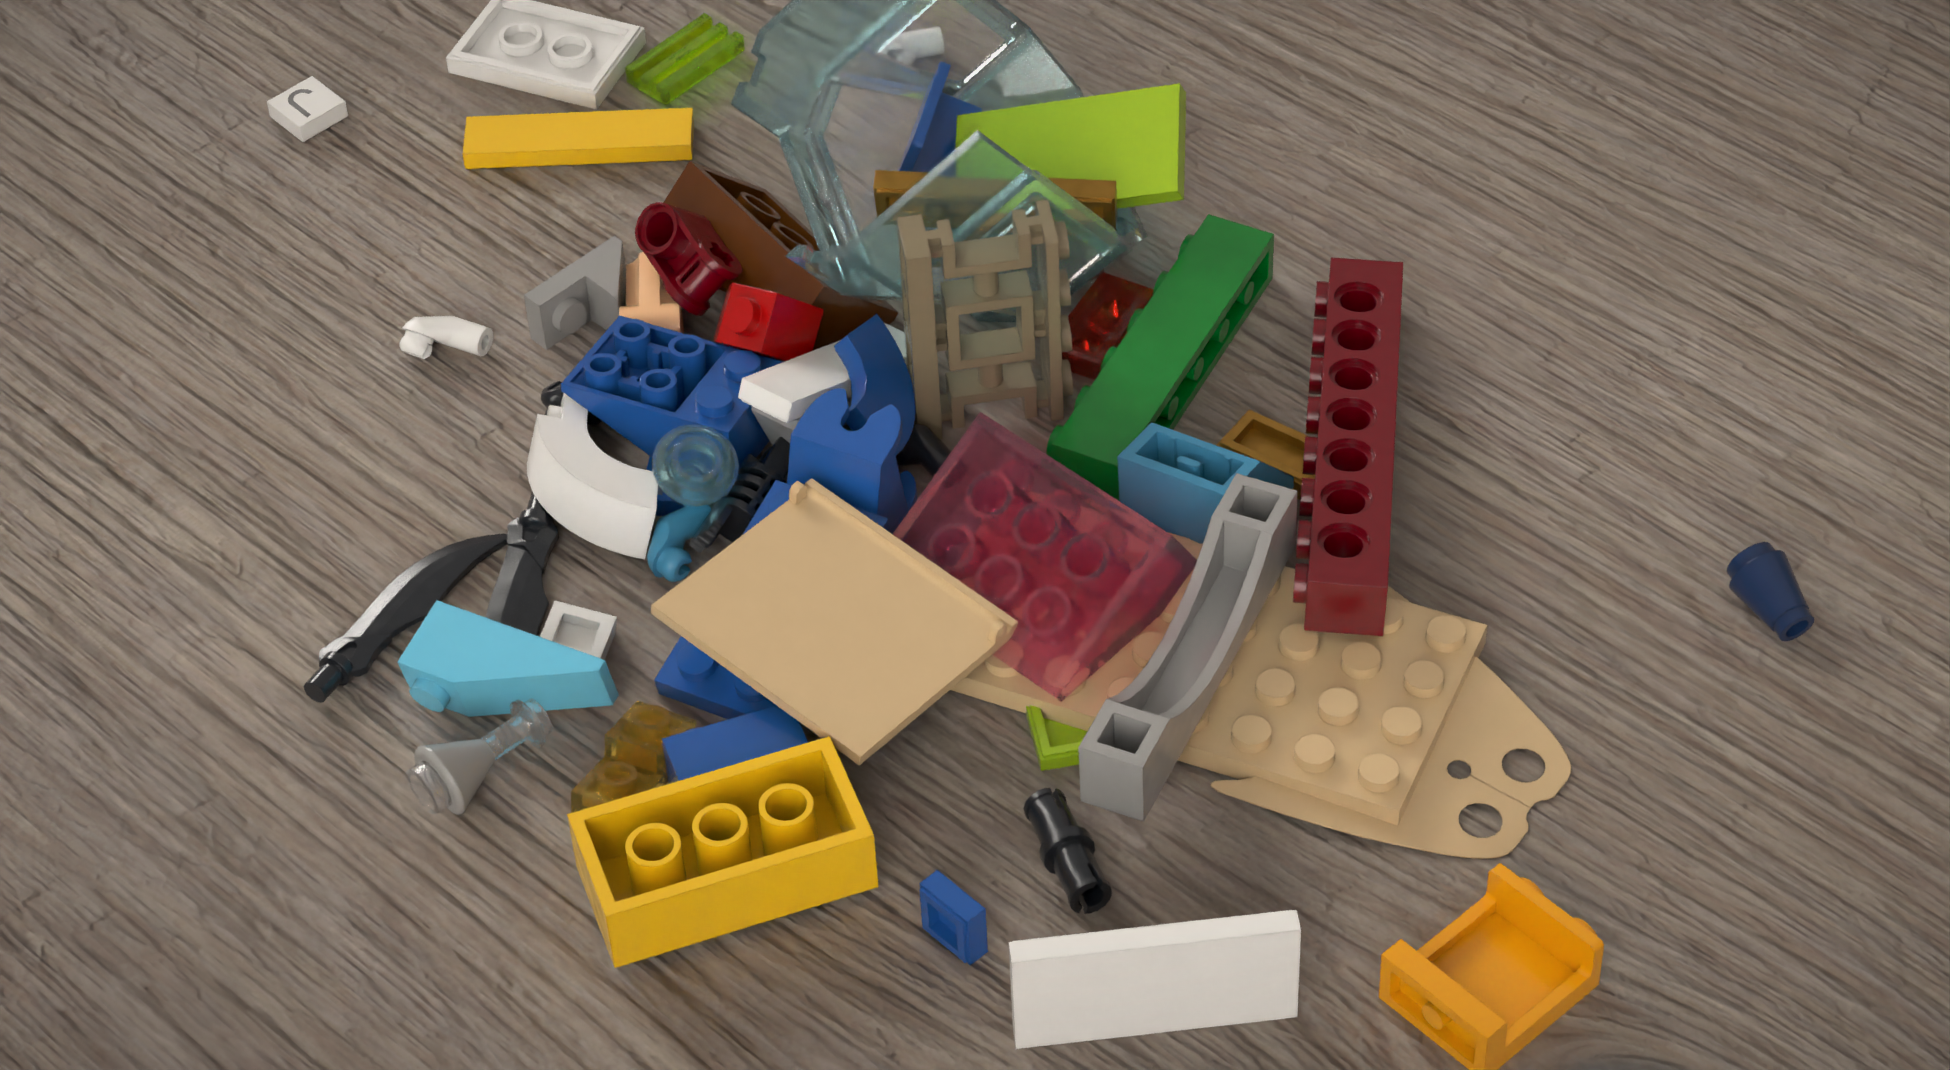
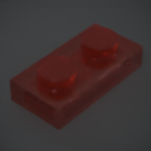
M1102 272L1068 315L1072 351L1062 352V360L1068 359L1071 372L1095 380L1101 371V365L1108 349L1112 346L1118 347L1127 334L1128 324L1137 308L1144 309L1151 299L1154 289Z

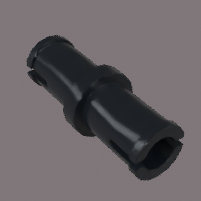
M1050 788L1036 791L1026 800L1023 809L1026 818L1031 822L1041 842L1039 853L1045 868L1050 873L1057 875L1068 897V903L1074 912L1080 913L1082 908L1085 914L1100 910L1109 902L1112 896V889L1093 856L1095 844L1090 833L1085 828L1077 825L1067 805L1066 797L1060 789H1055L1053 794Z

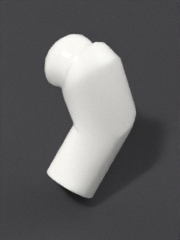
M455 316L413 317L402 327L405 330V334L400 340L399 345L401 351L421 359L431 355L434 342L478 356H484L492 345L493 331L489 327Z

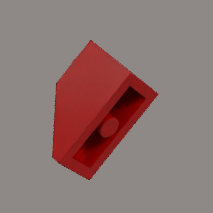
M732 283L728 286L713 342L740 350L752 351L758 355L785 362L813 351L824 309L776 292Z

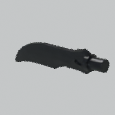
M532 491L527 509L522 511L519 517L507 525L508 548L488 605L486 618L538 636L549 608V601L545 595L542 578L543 574H545L549 556L559 539L557 527L553 525L551 515L542 507Z
M507 534L480 536L448 545L417 561L399 574L342 637L336 638L330 644L320 649V668L304 684L306 694L312 700L322 703L339 685L344 686L353 677L366 674L378 655L392 642L393 637L424 620L436 600L442 601L476 565L506 546Z

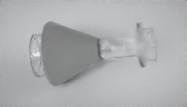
M529 699L526 702L515 700L510 704L512 719L481 739L417 747L414 754L415 765L406 771V777L412 792L421 805L433 815H437L446 808L456 815L463 814L494 761L526 740L537 748L545 745L546 735L552 732L553 727L543 707L534 699Z

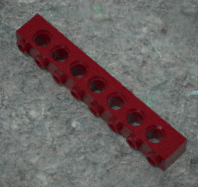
M1331 257L1329 282L1317 281L1314 317L1326 319L1314 318L1311 355L1323 357H1311L1308 394H1319L1321 397L1308 396L1305 434H1318V437L1305 436L1302 474L1315 475V479L1302 478L1299 516L1312 517V521L1299 520L1296 559L1309 560V564L1296 563L1293 603L1306 604L1305 631L1383 636L1389 575L1404 262Z

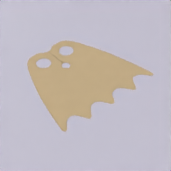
M1388 586L1387 596L1409 602ZM1475 657L1398 826L1256 776L1240 780H1218L1212 782L1211 787L1217 792L1250 804L1354 836L1447 856L1493 859L1506 856L1516 848L1528 832L1526 817L1530 808L1539 801L1549 800L1556 796L1571 774V764L1564 749L1545 724L1478 657ZM1516 749L1531 750L1542 758L1545 763V771L1538 780L1532 782L1513 780L1506 775L1502 768L1504 756ZM1460 760L1466 762L1471 768V774L1464 779L1453 778L1448 773V765L1453 761ZM1475 803L1492 806L1502 817L1500 831L1487 838H1477L1469 835L1459 824L1461 810Z

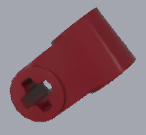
M656 202L647 206L638 217L635 227V239L639 248L645 253L663 280L667 293L686 311L696 316H703L710 308L709 299L727 280H735L743 272L739 260L725 246L712 227L711 222L705 216L667 203Z

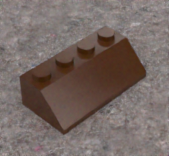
M689 161L663 202L705 216L711 222L712 227L725 246L739 260L743 272L735 280H727L719 290L727 292L730 284L737 283L776 292L824 309L813 351L842 340L846 335L876 314L883 323L889 325L899 313L764 188Z

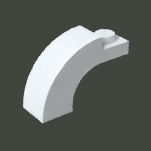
M563 393L561 406L549 405L547 415L537 414L527 461V476L533 494L542 507L558 523L579 537L607 550L645 560L657 510L659 472L629 466L604 453L597 447L588 433V409H585Z

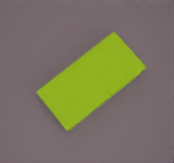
M1178 83L957 115L954 174L1116 181L1117 209L1184 200L1186 91ZM956 225L959 228V230L984 227L973 225Z

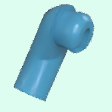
M697 501L659 518L647 554L649 568L656 577H664L670 582H678L689 574L690 568L684 564L691 563L692 558L689 552L683 550L685 541L694 537L711 511L708 504Z

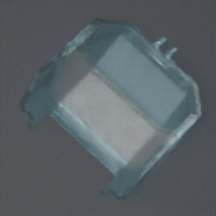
M792 0L759 30L751 53L758 57V61L750 82H739L731 105L778 137L819 251H815L807 245H797L785 257L841 295L864 300L902 301L897 217L922 214L925 231L936 230V221L949 219L954 242L1012 235V210L1025 209L1026 217L1035 216V201L1048 200L1054 222L1064 221L1067 229L1070 256L1069 259L1059 260V269L1065 268L1067 271L1071 298L1104 274L1148 236L1135 207L1117 209L1115 231L1113 226L1039 171L1032 170L1022 164L978 130L877 217L873 190L875 170L898 171L922 101L940 61L951 65L942 93L982 108L981 112L1084 97L1079 86L1033 30L998 1ZM1035 244L1031 245L1032 267L1001 271L998 274L1027 270L1032 291H1037V247ZM933 258L934 304H941L940 282L973 278V275L944 279L940 259ZM1016 307L970 313L978 321L1016 323Z

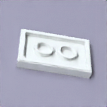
M491 0L447 55L448 73L597 110L646 44L644 27L533 0Z

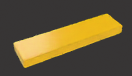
M693 108L466 117L462 151L465 169L692 160L694 138Z

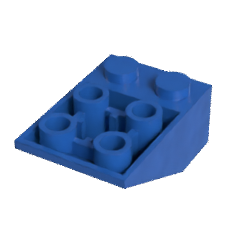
M619 315L561 383V391L585 409H588L589 412L660 464L706 477L707 484L726 489L748 454H752L757 458L769 442L768 437L751 410L752 406L738 398L741 380L743 377L780 364L782 361L761 356L752 351L740 350L701 339L695 335L684 334L652 325L639 319H631Z

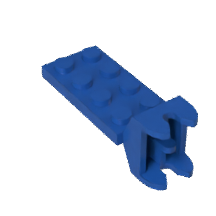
M832 389L819 396L806 409L791 433L787 483L775 480L744 533L788 501L789 490L796 481L805 485L812 478L899 538L914 512L917 503V487L913 475L908 471L899 473L895 452L902 437V421L898 409L890 404L871 414L861 429L848 431L843 428L850 415L846 389ZM682 636L654 679L660 695L725 719L745 715L757 709L775 706L773 702Z

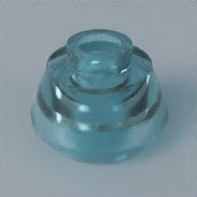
M684 425L669 431L656 445L652 457V471L658 486L672 501L685 507H700L719 501L731 491L738 476V457L732 444L720 432L703 425Z

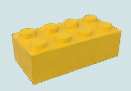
M830 736L567 814L576 867L614 968L879 887L874 834Z

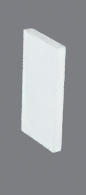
M1297 910L1009 942L1012 1020L1016 1049L1298 1017L1301 928Z

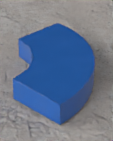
M876 314L846 335L834 348L845 365L851 381L852 400L849 407L850 415L846 420V424L852 431L859 430L865 425L871 414L890 404L894 405L898 409L902 421V437L895 452L896 456L908 442L913 430L915 395L903 355L888 328Z

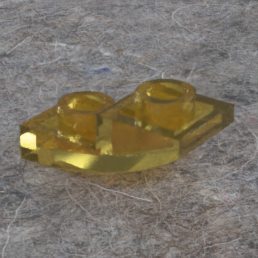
M637 700L605 734L604 757L571 791V813L666 785L668 778L662 738L695 728L696 720L668 711L661 706L650 705Z

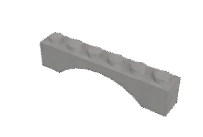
M1236 473L1211 516L1192 576L1163 639L1146 666L1133 682L1118 695L1105 700L1078 747L1081 802L1144 822L1296 547L1297 490Z

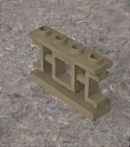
M1035 201V216L1026 217L1025 209L1012 210V235L954 242L949 219L936 221V230L925 231L922 214L897 217L906 362L915 395L914 424H922L929 427L939 439H943V421L951 420L953 429L965 427L964 405L1019 397L1021 398L1025 419L1038 417L1037 408L1048 407L1051 421L1063 420V397L1073 395V381L1068 359L1062 360V352L1072 351V338L1067 314L1061 315V307L1071 305V294L1067 271L1065 268L1059 269V260L1069 259L1070 251L1065 222H1054L1049 201ZM1036 244L1037 291H1032L1027 270L998 274L1001 271L1032 267L1031 245ZM933 258L940 259L944 279L973 275V278L940 282L941 304L934 305ZM1016 307L1017 327L960 335L959 315ZM1040 337L1041 380L1035 381L1031 362L1027 360L1035 359V338ZM945 351L949 371L955 372L945 373L947 394L940 395L937 352Z

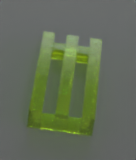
M703 13L625 67L627 83L662 104L667 105L744 52V37L737 31L728 35V26L721 22L713 26L712 17Z

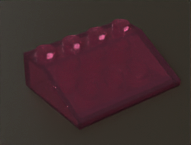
M981 412L893 533L901 541L1018 621L1016 630L1011 638L992 655L1060 702L1162 614L1197 562V559L1171 534Z

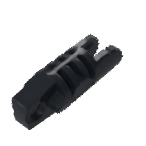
M779 437L773 446H770L764 452L760 460L752 454H748L727 488L690 541L689 545L701 553L705 548H709L719 534L731 542H734L743 535L775 480L787 483L784 480L788 472L790 443L787 440Z

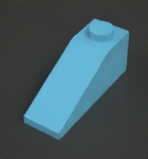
M438 600L432 606L397 662L410 688L409 693L412 698L423 707L435 712H442L446 708L468 717L610 706L614 704L619 696L605 660Z

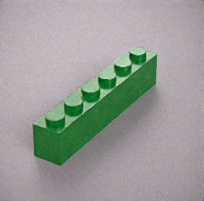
M1208 214L1194 235L1188 234L1181 244L1177 261L1169 272H1161L1155 283L1151 299L1144 309L1137 308L1129 321L1127 334L1118 347L1112 346L1108 349L1101 365V371L1091 386L1085 385L1080 390L1074 405V411L1064 426L1057 425L1052 431L1047 444L1046 457L1052 461V486L1054 489L1120 510L1117 456L1151 422L1174 430L1273 279V233Z

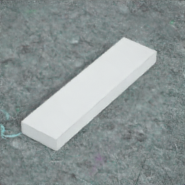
M884 323L896 341L907 365L905 333ZM839 341L743 377L738 398L748 405L785 423H789L801 418L812 402L827 391L843 388L846 389L847 398L852 397L848 371L834 348Z

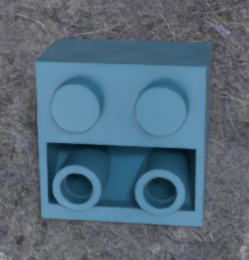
M1152 422L1117 456L1120 516L1148 527L1189 538L1200 544L1204 542L1211 516L1236 473L1290 489L1294 487L1293 476L1272 466Z

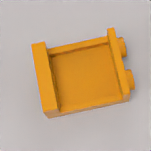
M1499 863L1488 872L1487 891L1483 898L1417 951L1403 939H1400L1381 954L1379 998L1468 1070H1498L1599 985L1604 943L1587 922L1570 916L1546 898L1534 882L1517 876L1506 866Z

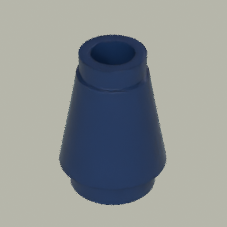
M1761 542L1744 549L1731 560L1727 567V574L1731 578L1730 590L1773 632H1776L1781 641L1793 640L1810 629L1814 623V617L1809 611V607L1785 552L1775 550L1768 542Z

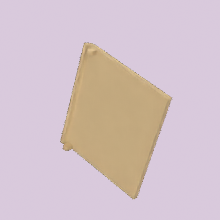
M812 478L805 485L796 481L789 490L788 501L651 605V614L816 735L821 738L830 736L834 747L859 766L1000 649L1011 638L1018 624V621Z

